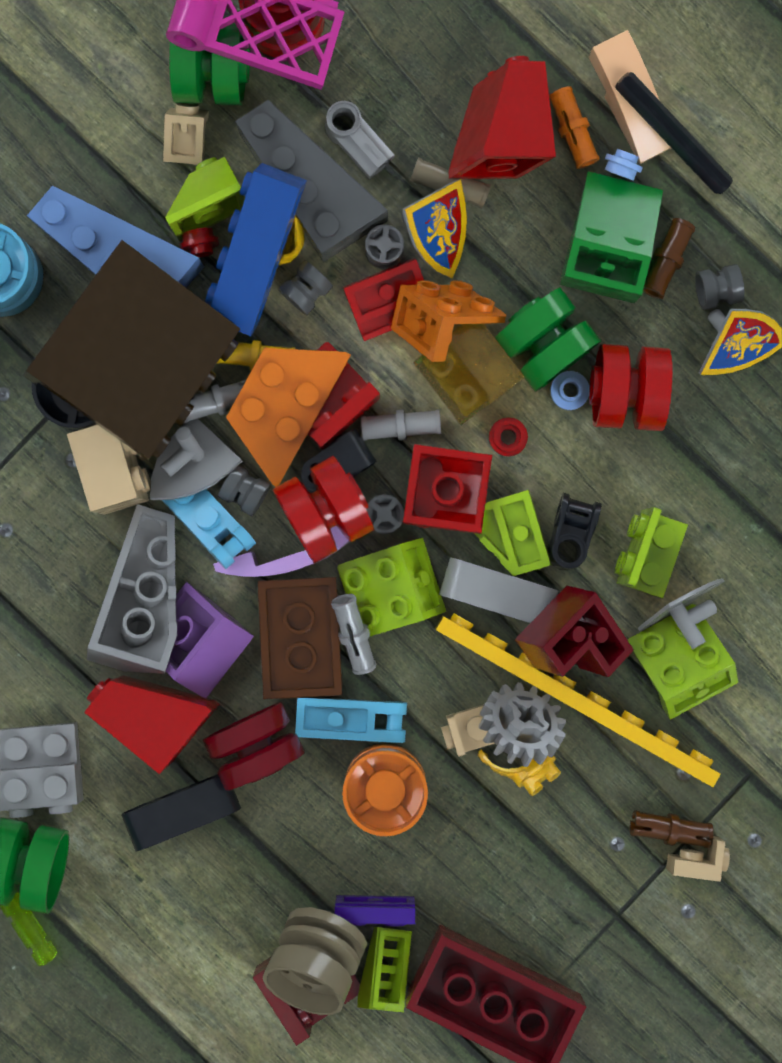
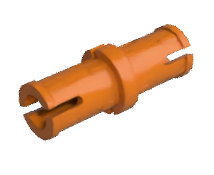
M563 87L551 93L549 99L561 125L558 131L561 138H566L576 163V168L582 169L599 161L600 157L596 152L587 129L590 123L587 117H582L572 87Z

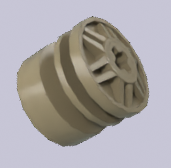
M312 907L297 908L291 911L288 916L285 929L282 930L279 938L280 946L273 951L264 972L263 981L277 998L290 1006L313 1014L334 1015L342 1010L353 982L351 975L356 974L367 942L364 935L355 925L336 914Z

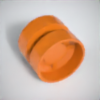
M381 743L369 746L359 752L349 764L343 784V803L350 819L363 831L376 836L401 834L418 822L427 805L428 787L423 767L414 754L399 745Z

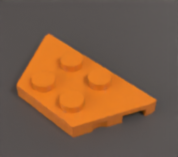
M264 348L226 419L275 487L280 485L351 354L339 351Z

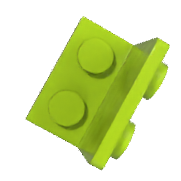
M651 507L641 510L639 515H633L627 531V536L632 539L628 551H621L614 573L619 575L617 584L663 599L688 524L660 515L661 509Z
M423 537L337 566L345 594H354L356 596V603L362 622L368 625L370 636L424 621L447 612L442 596L439 595L440 589Z
M691 604V605H689V606H687V607H685V608H686V610L688 611V610L692 609L693 607H695L696 605H695V604ZM672 616L663 619L628 639V642L634 649V655L658 691L662 708L670 720L738 683L735 662L706 619L696 624L706 642L693 650Z

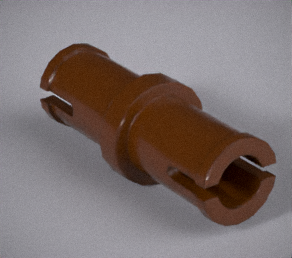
M673 218L661 248H656L653 253L654 263L648 273L643 289L645 294L656 299L664 298L675 270H679L683 265L684 259L682 255L695 231V226L690 222L680 218Z
M634 810L631 817L635 821L630 820L631 836L660 839L664 841V844L674 846L676 842L702 846L704 848H710L712 842L707 840V837L713 838L712 823L679 819V815L669 813L667 817L643 813Z

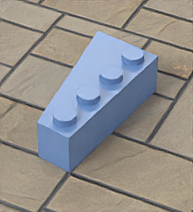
M54 186L46 192L27 215L42 231L94 275L97 274L121 240L186 288L204 268L199 257Z

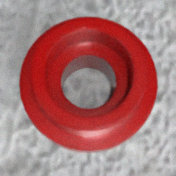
M212 228L188 230L182 233L183 242L180 243V249L199 258L213 254V248L219 245V239L214 236Z
M511 417L496 421L489 432V443L492 449L499 455L506 457L519 454L525 448L528 441V433L524 424ZM509 430L514 433V443L508 445L502 442L501 433L503 431Z

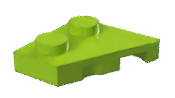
M530 490L496 499L485 504L482 534H474L500 560V563L512 576L552 565Z

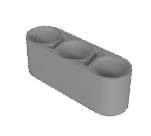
M450 557L439 595L531 623L558 595L559 591Z

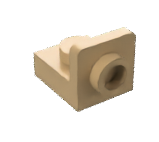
M176 103L175 108H170L165 113L163 162L198 165L204 161L205 128L209 111L199 110L198 104Z
M484 704L446 715L448 725L441 727L447 749L455 748L458 757L466 755L465 752L495 744L494 742L485 743L483 739L488 731L479 729V724L483 718L480 715V711Z
M713 836V838H709L712 843L707 851V859L703 858L704 852L680 849L679 855L668 853L666 869L674 876L721 882L722 871L726 872L729 866V848H725L724 840Z

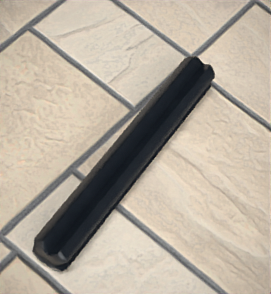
M630 72L622 76L615 85L616 90L714 193L722 194L733 183L732 177L634 73Z

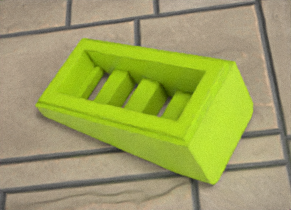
M374 927L358 993V1008L404 1012L412 931ZM384 940L398 942L396 949L384 948ZM383 956L394 957L393 964L383 965ZM381 973H390L389 980L380 981ZM379 989H386L385 997H379Z

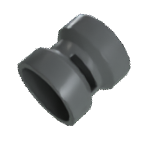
M304 260L297 268V275L292 280H286L278 290L292 305L307 316L315 308L317 298L325 296L333 288V285L319 270Z
M737 264L724 266L716 274L710 269L696 272V293L703 310L717 307L720 301L727 302L729 305L744 301V282L741 270Z
M238 465L226 478L218 497L227 503H237L240 505L241 511L253 517L264 501L272 484L262 478L255 479L251 477L246 468Z

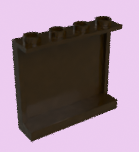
M121 240L22 376L35 385L39 382L140 454L138 458L145 461L150 459L152 455L158 458L171 441V438L166 434L174 423L180 426L194 408L189 402L197 390L203 394L213 382L216 374L211 370L218 360L222 359L225 362L239 344L234 338L240 331V328Z

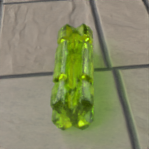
M16 892L8 906L0 905L6 918H12L13 921L10 924L27 950L32 949L33 953L31 956L38 966L41 967L48 964L58 955L51 940L48 942L45 940L47 934L32 911L20 908L18 892Z

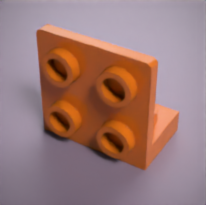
M453 280L450 282V285H438L430 281H418L417 285L400 286L391 329L431 362H445L448 348L452 341L454 324L505 323L507 315L494 306L495 302L493 300L480 296L473 291V286L469 283Z

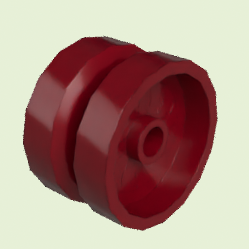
M282 702L244 717L202 740L210 758L220 759L233 753L237 754V757L224 763L217 772L226 791L264 779L305 754L297 734L288 733L274 739L271 738V735L285 728L290 721Z

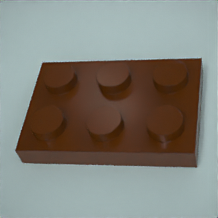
M337 577L257 581L263 699L342 695L341 653L338 637L339 624L331 605L332 600L338 597Z

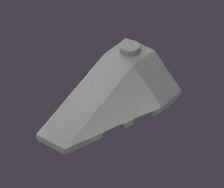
M137 504L87 648L88 661L124 672L165 674L177 637L174 515Z

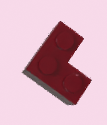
M568 585L515 639L534 668L562 677L575 664L580 669L609 677L634 651L597 593Z

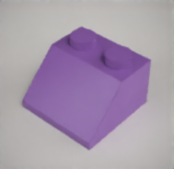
M186 582L176 594L177 637L166 672L174 681L206 699L254 636L230 614Z

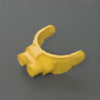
M482 750L478 751V757L483 763L497 774L512 779L519 788L524 787L531 796L536 795L543 789L541 783L547 779L549 782H552L561 774V771L554 764L555 756L552 758L547 756L541 765L532 759L528 767L521 766L519 768L506 769L492 763L487 753Z

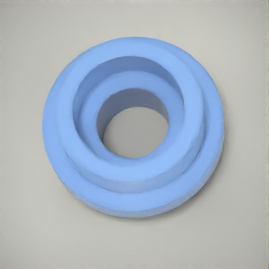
M620 149L616 150L615 155L607 153L605 160H608L605 167L606 171L634 181L637 172L641 173L643 167L636 164L638 156Z
M562 372L556 376L551 384V398L561 409H578L585 404L589 397L588 381L578 372ZM567 383L574 384L577 388L576 396H566L563 391L564 385Z

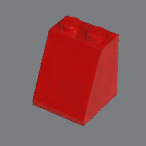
M528 56L508 58L503 66L489 72L485 79L473 87L448 170L449 179H518L556 157L545 61H529Z
M123 675L115 679L108 678L105 682L100 681L86 699L91 704L84 713L154 771L161 774L172 764L220 704L211 698L205 699L196 694Z

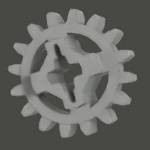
M517 682L513 691L507 684H504L499 693L493 691L480 711V715L483 718L479 724V729L488 731L483 739L485 743L494 742L497 745L493 752L496 756L504 751L508 754V763L512 764L517 757L521 758L524 767H528L532 759L541 765L547 756L552 758L566 735L561 731L566 724V719L556 717L561 707L560 705L550 706L548 704L551 695L538 696L537 687L532 686L529 692L524 691L522 683Z

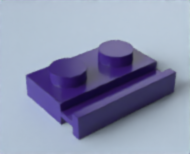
M336 895L334 914L355 926L366 924H384L386 926L415 924V897Z

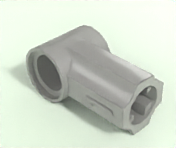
M338 101L331 105L327 111L325 123L328 138L333 143L338 144L370 180L381 172L395 155L364 121L356 105L348 101ZM338 116H347L352 120L354 126L347 131H341L333 125L332 121Z

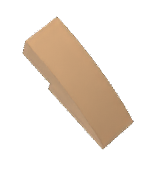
M626 30L594 46L589 59L606 90L604 97L634 155L639 157L637 160L639 165L671 149L664 139L615 88V85L622 76L632 72L658 98L649 73L629 31Z

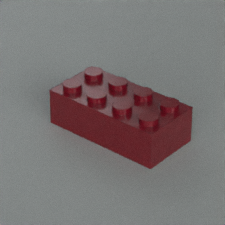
M439 925L405 996L407 1009L516 1063H560L586 1009L585 1002L580 993L442 925Z

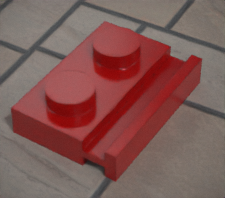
M415 258L342 287L363 341L392 331L391 326L401 285H417L418 281H424Z

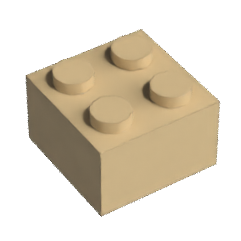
M99 425L67 434L90 512L105 515L149 501L147 492L150 491L151 481L145 468L141 469L138 465L137 452Z

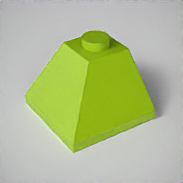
M212 157L200 162L195 167L196 171L188 175L165 218L179 241L183 240L182 233L188 230L208 228L231 217L235 209L241 211L245 197L240 195L241 187L225 157L219 160L216 157Z

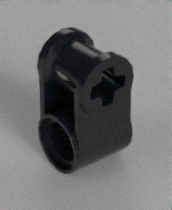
M353 429L310 458L301 470V478L304 486L309 492L313 493L316 491L314 482L311 483L309 481L311 478L310 468L329 457L334 456L345 473L350 472L353 478L371 467L377 460L358 431Z
M563 492L556 511L554 529L548 548L551 563L555 568L567 571L580 566L585 561L591 538L599 520L602 503L596 501L593 504L571 499L568 493ZM561 542H570L575 546L577 556L572 563H566L560 559L558 547Z

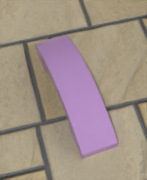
M337 526L331 528L338 551L350 541L345 538ZM306 550L262 565H258L254 552L234 557L235 562L227 569L223 568L219 562L213 565L216 572L228 575L262 577L293 572L314 563Z

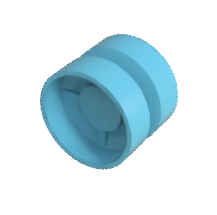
M0 224V317H5L26 310L36 300L43 284V267L33 248L12 229Z

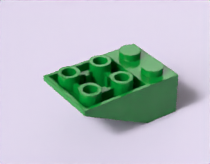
M588 171L559 285L635 303L642 296L652 257L663 190Z

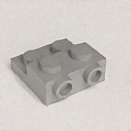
M77 722L0 729V811L9 810L10 818L34 815L33 808L48 807L49 814H63L72 812V805L79 804L84 800Z

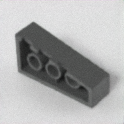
M269 100L235 121L240 136L259 165L264 163L307 180L296 216L304 228L306 237L323 263L367 235L372 228L388 221V210Z

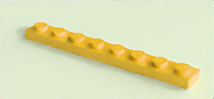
M453 613L450 619L443 615L435 627L436 631L707 785L714 787L721 774L710 768L714 760L694 749L690 755H687L676 748L680 741L661 730H658L655 736L643 730L642 727L645 721L624 710L620 717L608 710L610 701L592 691L589 692L587 697L573 690L576 685L575 681L566 676L562 677L555 674L552 678L539 671V669L534 668L524 652H521L519 658L505 651L508 643L494 635L487 633L484 639L471 632L474 624Z

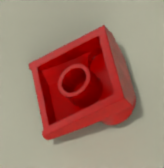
M414 444L403 524L415 525L420 528H437L482 534L493 455Z

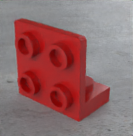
M325 342L318 349L319 351H337L329 342ZM347 362L310 428L308 435L323 451L380 399V393L370 382L366 383Z

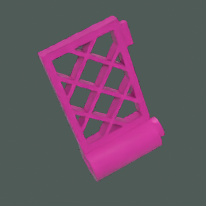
M176 0L166 32V37L171 43L190 51L199 52L205 50L322 90L345 13L337 9L339 2L334 0H254L256 4L237 12L231 0ZM280 2L289 6L294 18L276 25L267 7ZM227 8L230 13V16L223 19ZM260 11L270 29L251 37L242 19ZM315 16L333 21L330 32L315 39L306 23V20ZM233 23L236 24L245 40L233 47L216 41L219 30ZM299 24L308 43L290 51L281 32ZM274 36L283 55L270 60L261 56L256 44ZM327 42L326 47H325V51H324V54H323V52H322V50H321V48H320V45H322V44H324V43ZM249 48L251 53L244 50ZM313 50L320 63L318 75L302 71L295 57Z

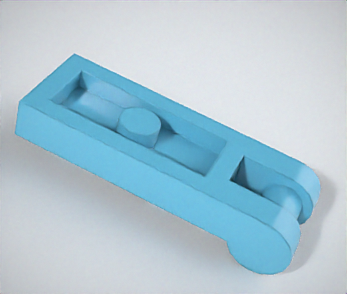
M207 489L187 497L162 500L225 569L235 562L233 558L243 549L248 551L256 544L244 527L227 512ZM232 535V538L223 546L219 544L226 536Z
M298 697L295 734L302 738L404 743L406 730L402 729L403 715H407V702ZM375 714L387 715L386 728H375Z

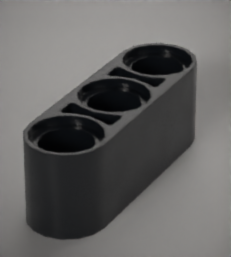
M216 774L136 806L122 813L121 816L135 851H140L240 810L241 806L235 790L226 791L219 775Z

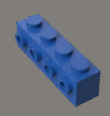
M261 163L253 173L248 171L244 177L240 189V195L245 196L241 211L235 209L232 215L228 232L232 233L233 237L230 246L222 248L216 265L217 269L222 270L218 284L212 282L205 299L208 305L240 328L239 332L251 336L259 325L307 182L305 179Z

